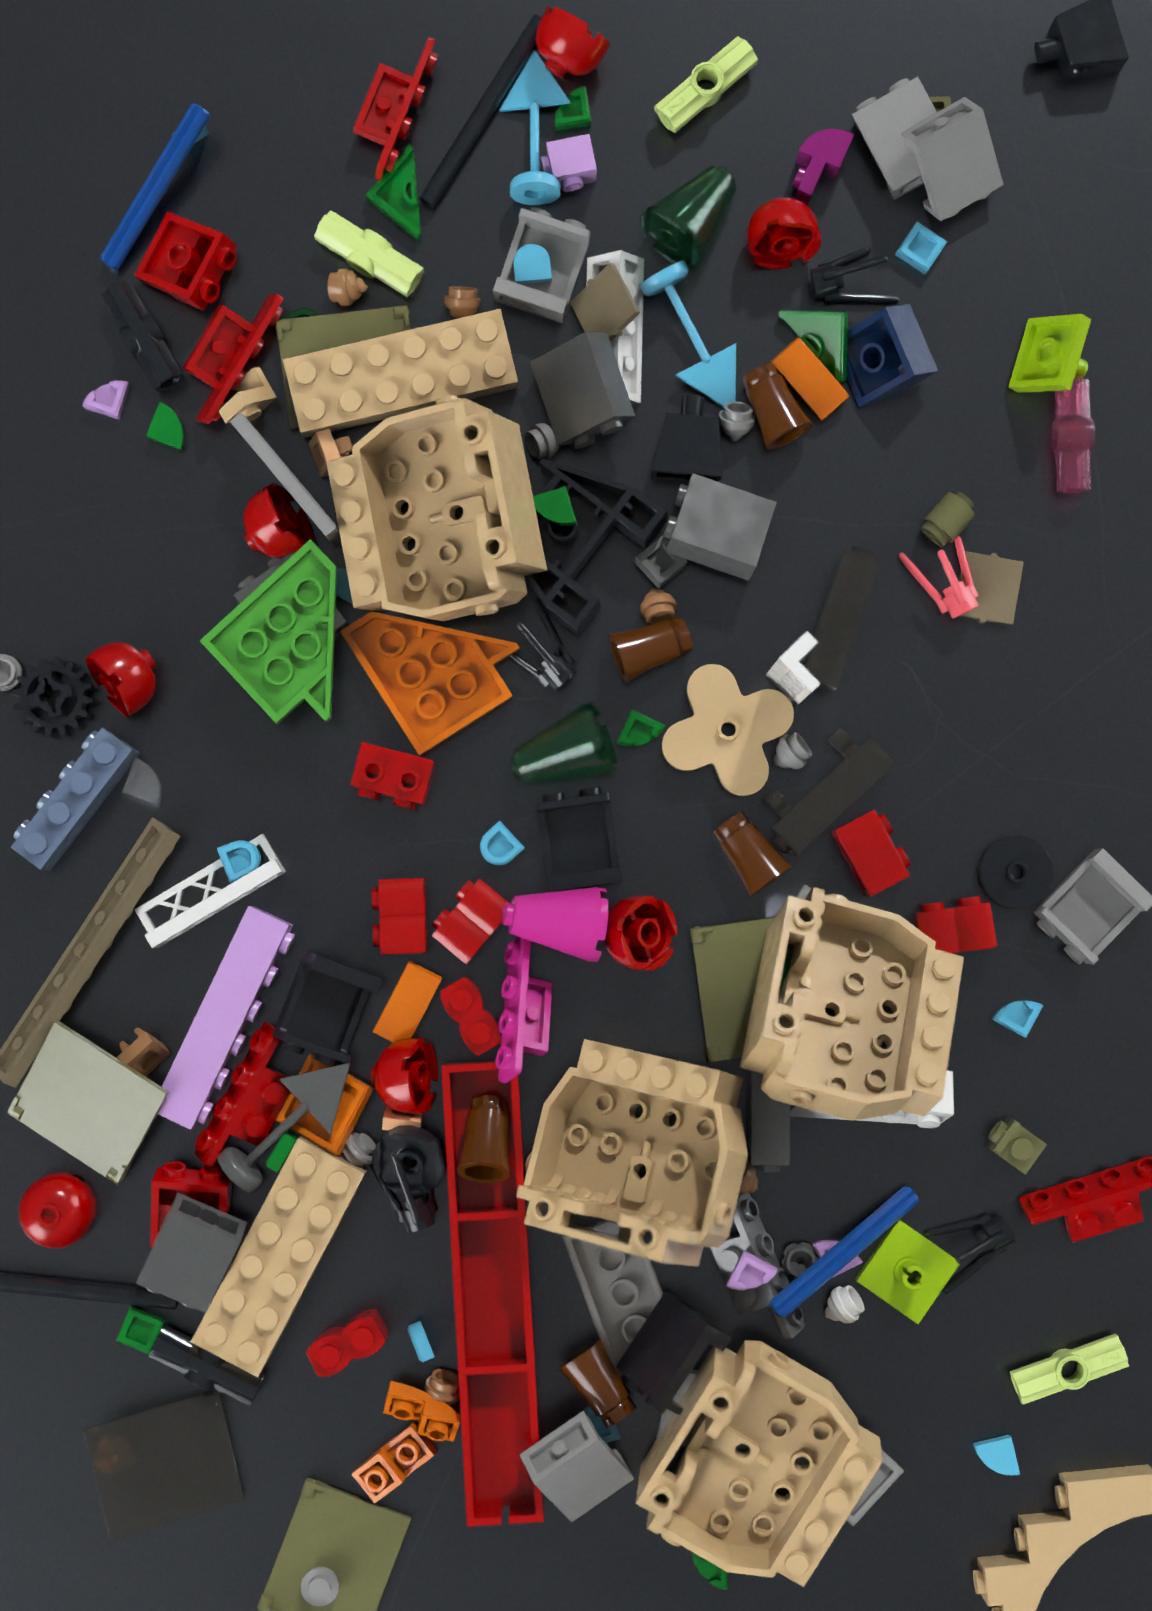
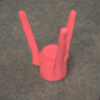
M959 535L954 542L964 583L963 581H958L945 551H938L939 559L951 584L950 587L943 590L945 598L938 593L904 553L898 555V558L937 603L941 613L949 612L952 619L979 606L976 597L979 595L973 585L966 553Z

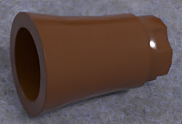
M767 363L755 368L744 376L742 384L747 391L746 396L754 410L768 450L783 447L799 439L813 427V423L802 411L773 363Z
M682 617L671 621L666 619L629 631L608 634L615 664L626 683L650 669L680 658L681 654L688 653L693 648L691 635Z
M743 811L729 818L713 831L721 842V848L741 877L750 897L766 888L792 868L766 840L754 822H749Z
M483 1095L473 1098L471 1101V1111L468 1113L463 1151L457 1168V1173L467 1180L480 1183H496L510 1177L508 1159V1103L498 1096Z
M601 1338L581 1349L558 1367V1370L573 1384L587 1402L594 1415L600 1417L607 1429L622 1421L637 1408L629 1396L630 1391L615 1369Z

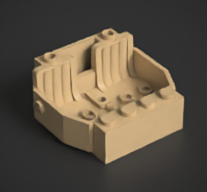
M445 396L436 399V405L384 419L352 446L353 455L326 462L354 608L374 612L391 610L418 617L446 621L475 613L477 616L496 613L500 607L517 604L527 594L524 576L547 571L519 424L497 415L492 410L466 398ZM407 502L409 505V509L407 513L403 515L401 513V506L403 503ZM462 507L463 516L457 520L455 511L457 508ZM414 538L416 545L415 548L410 551L408 549V542L410 539Z
M812 887L805 900L788 896L766 932L740 1068L762 1073L761 1090L773 1100L854 1121L896 1114L899 1110L924 1117L943 1098L964 957L936 950V942L899 914L851 902L842 895H825V890ZM787 944H793L794 949L790 969L781 990H779ZM883 1005L889 1006L893 1014H887L883 1010ZM825 1008L834 1010L836 1016L831 1017L827 1015ZM877 1040L884 1041L887 1049L880 1048Z
M584 1039L577 1068L570 1067L543 1104L533 1149L528 1155L525 1164L526 1177L524 1185L518 1186L516 1197L530 1201L524 1224L661 1263L699 1267L703 1246L719 1248L729 1237L748 1157L741 1110L736 1108L743 1078L707 1067ZM641 1105L643 1114L637 1118L635 1111ZM675 1113L677 1121L676 1124L671 1127L669 1124V1118L672 1114ZM644 1165L646 1167V1175L640 1178L639 1169ZM575 1213L617 1222V1225L620 1226L618 1236L573 1224ZM648 1230L653 1235V1240L649 1245L643 1241V1236Z
M745 1340L737 1354L727 1348L721 1351L713 1346L679 1403L684 1410L680 1416L675 1413L672 1414L640 1466L636 1504L648 1510L646 1528L655 1534L661 1533L664 1540L673 1546L678 1547L681 1545L726 1572L774 1578L775 1574L779 1572L804 1587L882 1464L880 1437L858 1425L857 1417L830 1381L765 1343ZM690 1428H692L685 1451L672 1472L666 1470L668 1464ZM743 1443L747 1444L750 1449L746 1452H741L736 1447ZM798 1457H805L809 1460L805 1465H799L795 1462ZM779 1488H786L789 1490V1493L781 1496L776 1491Z

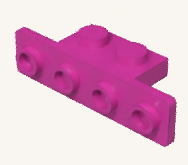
M516 937L513 941L509 942L504 953V961L507 963V974L501 989V995L505 999L504 1012L499 1020V1032L502 1033L501 1047L496 1056V1067L499 1068L498 1081L507 1083L521 1073L523 1052L542 1057L548 1052L553 983L529 977L531 941L521 937Z

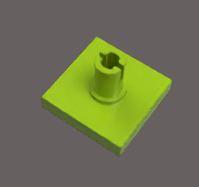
M1083 314L1028 318L1008 388L1017 393L1071 390L1073 381L1075 379H1082L1088 370V362L1080 357L1091 319Z
M899 1219L889 1228L855 1280L919 1325L960 1264L950 1254Z

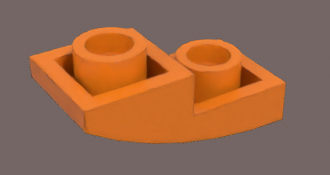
M799 337L793 340L770 361L820 420L826 418L850 396Z
M409 961L372 1032L393 1043L398 1040L412 1038L442 977Z
M390 1381L383 1414L392 1415L399 1420L412 1419L419 1421L418 1435L427 1436L434 1441L447 1440L454 1442L460 1424V1414L446 1403L435 1400L422 1390Z
M415 1420L379 1448L351 1474L374 1504L403 1483L409 1474L431 1459L438 1451L427 1436L417 1434L419 1425Z

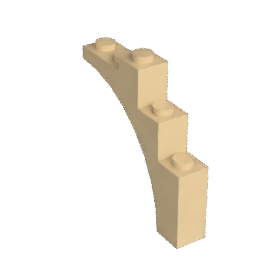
M1146 1464L1059 1473L1060 1485L1055 1486V1498L1058 1509H1063V1511L1018 1515L1019 1528H1014V1539L1017 1551H1022V1553L977 1557L979 1570L973 1571L976 1594L982 1595L988 1607L998 1606L992 1607V1611H1036L1043 1592L1060 1566L1081 1545L1109 1527L1134 1517L1152 1514V1468Z

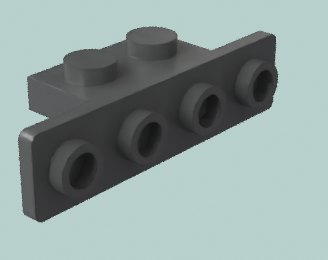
M749 1192L743 1195L739 1194L733 1220L739 1234L728 1237L719 1248L710 1247L725 1284L744 1250L777 1267L778 1271L769 1282L756 1288L736 1290L727 1286L739 1315L769 1307L770 1300L789 1285L788 1275L781 1268L774 1252L773 1240L766 1233L759 1217L758 1205L751 1198ZM800 1305L786 1318L778 1317L773 1311L785 1340L794 1338L805 1327L804 1314Z

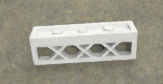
M618 250L587 258V281L589 279L593 280L599 274L600 266L608 265L609 263L615 264L640 311V314L622 330V336H616L610 342L631 405L641 403L643 293L639 285L644 281V259Z
M808 631L776 661L765 675L788 697L795 707L820 685L800 663L818 643Z
M261 834L249 842L256 847L261 845L269 862L225 888L221 889L212 886L215 872L224 867L220 858L134 909L148 932L144 936L151 948L161 947L284 874L286 871L265 835ZM208 876L206 885L197 883L198 881ZM190 886L204 888L205 892L201 902L191 908L180 905L186 888ZM210 891L216 892L215 894L209 897ZM176 895L175 903L166 902V900ZM159 904L173 908L170 920L155 928L147 912ZM179 910L184 911L183 913L178 915Z

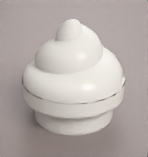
M847 1285L844 1288L838 1286L831 1291V1295L827 1300L828 1306L825 1308L824 1313L826 1318H830L833 1321L850 1324L859 1319V1314L864 1312L865 1308L860 1295L851 1285Z

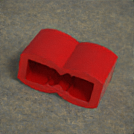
M379 879L378 888H372L373 910H379L380 916L379 925H373V946L380 947L382 955L427 953L425 879Z
M480 878L475 884L468 880L455 896L460 901L451 913L445 908L431 925L436 929L432 937L466 965L500 926L504 905L509 903Z
M980 896L957 899L958 906L944 908L943 901L921 904V912L913 913L915 927L936 942V950L954 954L997 947L991 903L981 902Z
M465 976L440 991L441 1001L446 1012L452 1019L460 1023L462 1039L473 1053L479 1056L501 1043L502 1033L499 1032V1022L490 1011L484 1008L483 996L471 979Z
M377 1309L365 1310L353 1316L344 1327H333L319 1334L311 1343L306 1354L318 1377L330 1376L344 1369L351 1359L365 1358L377 1352L384 1345L389 1331Z

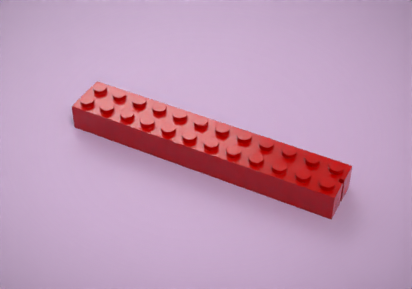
M496 1060L443 1063L441 1069L467 1527L501 1525L503 1507L510 1506L509 1524L544 1522L543 1493L533 1483L520 1457L521 1453L540 1441L528 1225L524 1224L527 1205L525 1199L516 1197L518 1186L524 1185L525 1181L519 1075L507 1083L498 1081L499 1068L496 1067ZM483 1095L498 1096L508 1103V1159L510 1177L496 1183L470 1181L457 1173L464 1146L468 1113L471 1111V1101L473 1098Z

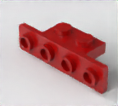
M428 37L413 77L379 63L354 125L353 133L384 146L374 176L377 180H382L385 170L393 171L400 151L394 149L398 138L406 139L413 120L407 117L411 106L419 107L426 88L420 85L424 74L431 76L438 55L433 53L436 40Z
M279 294L267 296L252 323H249L224 305H219L182 367L213 388L195 418L201 424H210L212 420L216 422L221 417L219 410L226 404L224 399L230 389L235 390L240 385L245 376V371L242 370L249 357L253 359L261 350L264 343L261 337L267 326H274L281 316L283 309L279 306L284 298Z
M264 1022L261 1028L251 1037L249 1051L243 1062L239 1063L234 1069L231 1077L232 1082L225 1095L217 1101L214 1107V1116L207 1129H204L197 1138L195 1155L205 1165L213 1166L229 1134L256 1146L262 1143L291 1092L280 1080L290 1076L266 1066L280 1041L279 1038L272 1035L275 1027L267 1022Z
M1152 1156L1143 1157L1130 1163L1108 1168L1101 1172L1072 1179L1056 1186L1020 1196V1206L1032 1225L1064 1216L1067 1234L1072 1243L1144 1221L1139 1192L1152 1188Z

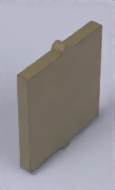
M609 263L593 280L589 279L587 286L570 302L584 331L607 332L610 342L616 336H622V330L640 314L635 301L613 263Z
M965 551L973 585L979 595L976 597L979 606L960 616L978 619V622L981 624L990 621L1012 626L1024 562L1001 558L996 553L984 555ZM960 568L958 581H963L964 583L963 575Z

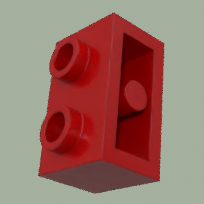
M362 742L350 785L359 788L358 796L379 801L380 794L395 798L393 805L415 810L416 804L425 806L436 762Z
M875 809L831 832L865 897H871L910 876L907 868L911 864L901 846L895 848L889 837L893 833L890 823L883 813L877 815Z

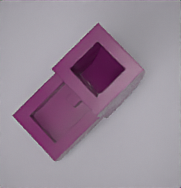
M825 129L814 133L806 139L799 149L795 162L802 165L792 187L798 189L795 199L803 201L808 206L821 175L836 179L854 134L840 129Z

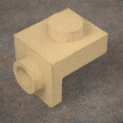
M260 367L252 368L244 376L242 382L236 388L238 392L219 410V413L225 424L231 423L230 421L239 413L241 415L244 414L249 422L262 414V411L276 398V395Z

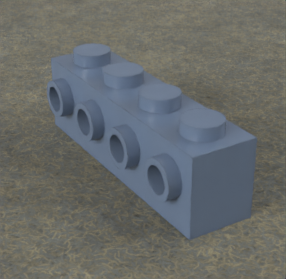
M102 727L99 732L95 730L86 738L82 744L84 752L76 762L71 760L63 768L59 775L61 782L54 791L48 790L40 798L36 805V808L39 809L31 821L25 820L15 831L13 837L16 841L11 848L40 870L51 871L140 755V752L112 731Z

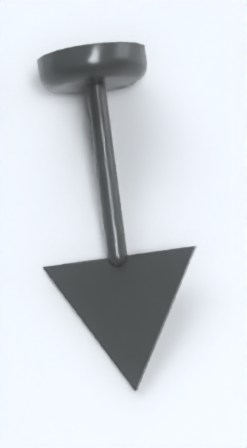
M351 1062L280 1079L301 1104L248 1156L234 1147H227L220 1152L217 1159L225 1174L244 1191L249 1193L257 1191L263 1179L260 1170L254 1162L307 1111L332 1134Z

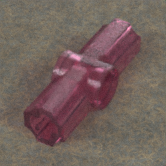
M1074 378L1071 390L1055 391L1056 420L1053 422L1051 432L1052 450L1056 453L1057 492L1064 494L1089 492L1092 484L1090 452L1093 451L1095 444V424L1093 419H1090L1089 380Z

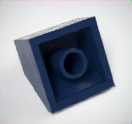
M910 304L885 307L847 330L846 378L859 407L866 406L910 388L938 372Z

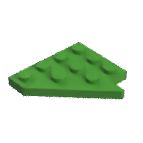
M311 539L200 640L276 724H279L304 700L326 722L331 719L337 567Z

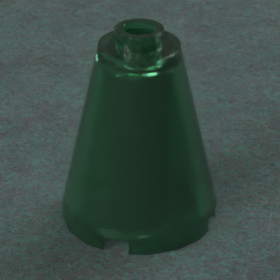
M710 166L648 207L642 213L640 218L641 230L645 237L650 232L656 241L652 247L657 253L673 264L680 261H685L686 265L692 263V267L698 264L737 191L733 174L724 167Z
M592 701L584 703L514 750L515 757L510 759L517 779L523 778L529 784L610 774L617 771L618 768L613 765L617 763L614 745L607 726H602L595 719L596 716L601 715L595 703Z

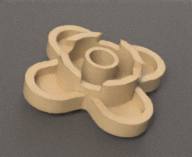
M717 664L701 666L691 675L686 689L693 716L673 724L666 731L662 740L663 756L668 764L680 771H693L711 764L715 767L720 783L728 792L737 796L752 795L765 785L769 775V766L762 745L781 737L789 730L794 719L793 706L786 695L773 689H764L743 696L735 677L727 668ZM724 723L733 724L735 727L734 735L725 736L721 731L722 725Z

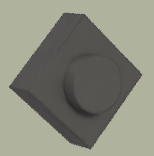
M663 536L640 553L634 561L658 589L683 570L688 563L684 558L665 552L669 541Z

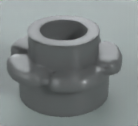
M805 1242L788 1245L783 1252L782 1268L787 1274H792L796 1279L818 1260V1257L814 1254V1248ZM798 1257L803 1258V1262L801 1264H798L796 1262V1259Z

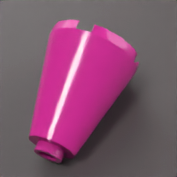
M593 887L513 896L511 903H505L502 924L508 926V931L512 935L588 962H598L602 951L595 949L597 940L605 941L609 906L608 899L601 897L607 891L605 888Z

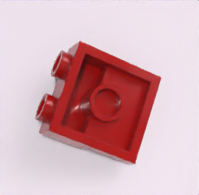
M167 212L134 277L144 284L169 293L178 301L204 311L208 303H213L218 298L220 293L219 281L224 271H229L234 267L237 260L235 251L237 245L222 232Z
M172 1161L165 1163L163 1167H157L151 1187L150 1247H152L177 1193L229 1214L232 1180L223 1172L221 1166L213 1165L210 1167L206 1165L201 1170L186 1169V1165L182 1162Z

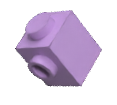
M590 134L546 142V156H541L543 172L554 175L559 180L560 189L562 188L563 191L570 192L581 189L586 183L596 182L597 168Z

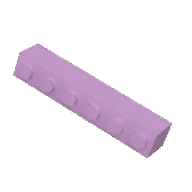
M248 906L162 1085V1088L167 1090L169 1094L158 1115L190 1130L197 1127L199 1123L205 1124L214 1107V1104L209 1102L216 1088L221 1091L230 1074V1070L225 1067L231 1055L237 1057L245 1043L247 1036L243 1035L242 1032L247 1021L253 1023L260 1012L263 1002L258 1001V998L264 987L270 989L278 974L279 969L274 967L279 954L286 955L292 945L295 935L290 933L293 924L255 906Z

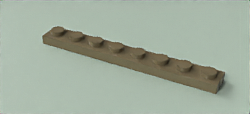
M152 817L0 1049V1080L4 1084L16 1088L21 1079L29 1072L31 1064L38 1055L54 1022L60 1021L63 1015L68 1012L74 998L84 983L91 977L93 969L104 952L112 945L113 939L121 926L133 913L140 897L152 884L157 871L165 859L173 852L180 836L164 823Z

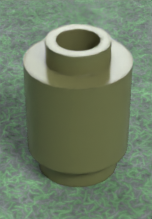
M959 491L956 494L947 492L924 518L925 524L921 527V530L933 543L944 547L947 542L952 543L975 517V513L972 510L975 505L965 494Z

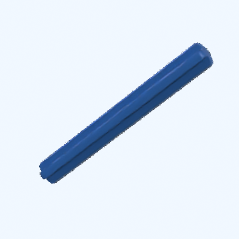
M193 103L190 105L101 254L100 259L111 268L118 269L122 265L209 120L210 113L198 104Z
M902 1187L770 1300L769 1305L778 1317L786 1318L916 1206L919 1198L910 1187Z

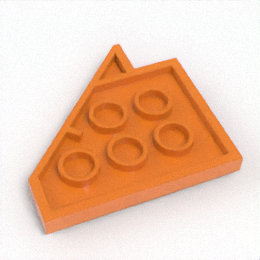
M372 611L340 631L419 756L427 753L513 698L512 693L494 666L520 650L517 643Z

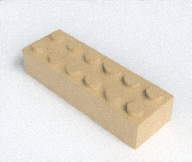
M501 309L283 359L303 438L314 436L316 432L329 428L333 432L436 405V399L445 396H457L458 398L469 400L516 389L518 385Z
M300 1136L191 1342L258 1377L266 1366L360 1187L368 1168L365 1166L362 1168L357 1167L344 1155H334L307 1138Z

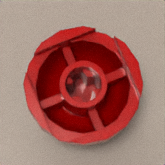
M547 6L536 29L535 42L538 51L547 60L544 67L561 78L564 77L565 73L580 76L596 69L611 46L610 42L599 32L593 38L591 31L587 29L589 27L587 23L555 6L553 9Z
M774 198L759 206L752 214L747 227V244L750 255H753L756 264L769 269L791 267L790 260H797L801 257L802 262H805L818 252L822 243L815 213L803 201L794 198Z
M270 483L249 499L243 514V524L246 530L244 538L254 551H261L263 554L273 558H284L288 554L296 553L310 539L314 541L315 535L304 510L301 508L296 513L289 503L294 498L278 484Z
M114 642L95 649L85 658L94 681L98 687L103 685L110 695L106 698L124 717L137 713L150 702L155 693L156 678L153 670L157 668V665L145 649L139 652L131 644Z
M636 895L625 898L615 904L608 912L607 932L604 941L605 948L611 957L624 967L653 971L663 966L672 956L674 948L669 947L672 942V936H677L675 915L668 903L653 896Z
M423 1038L402 1039L387 1046L371 1070V1083L376 1088L378 1096L387 1107L394 1111L409 1114H425L431 1109L435 1101L436 1093H430L431 1080L438 1081L437 1058L430 1043H423L425 1040Z
M67 1172L50 1173L35 1180L24 1192L19 1205V1222L25 1235L35 1244L46 1248H66L83 1239L91 1229L97 1215L96 1198L91 1187L86 1182H82L79 1178Z

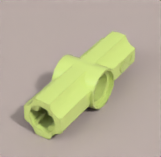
M737 36L709 61L698 64L693 69L690 77L655 105L654 111L668 130L676 133L705 107H711L716 104L724 91L758 63V58L753 48L745 39ZM701 80H710L714 83L715 87L711 90H704L697 83Z
M331 210L323 216L318 224L314 235L315 240L344 257L346 262L357 272L370 279L376 277L406 297L415 291L424 273V268L392 249V245L378 233L370 229L363 231Z
M1112 1334L1071 1350L1066 1348L1059 1349L1051 1357L1010 1371V1375L1019 1400L1024 1405L1065 1389H1080L1088 1381L1129 1367L1124 1346L1118 1335ZM1068 1361H1076V1372L1070 1377H1062L1061 1370L1063 1365Z

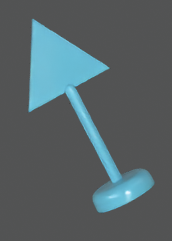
M535 50L531 53L499 110L500 112L530 109V171L515 176L510 182V197L514 201L526 205L549 204L560 197L559 180L554 175L539 171V108L571 104L552 74L544 67L545 64Z
M680 261L643 281L639 287L646 296H653L664 290L666 291L702 360L674 376L723 408L725 403L735 401L736 343L712 356L709 355L673 286L688 274V267L685 261Z

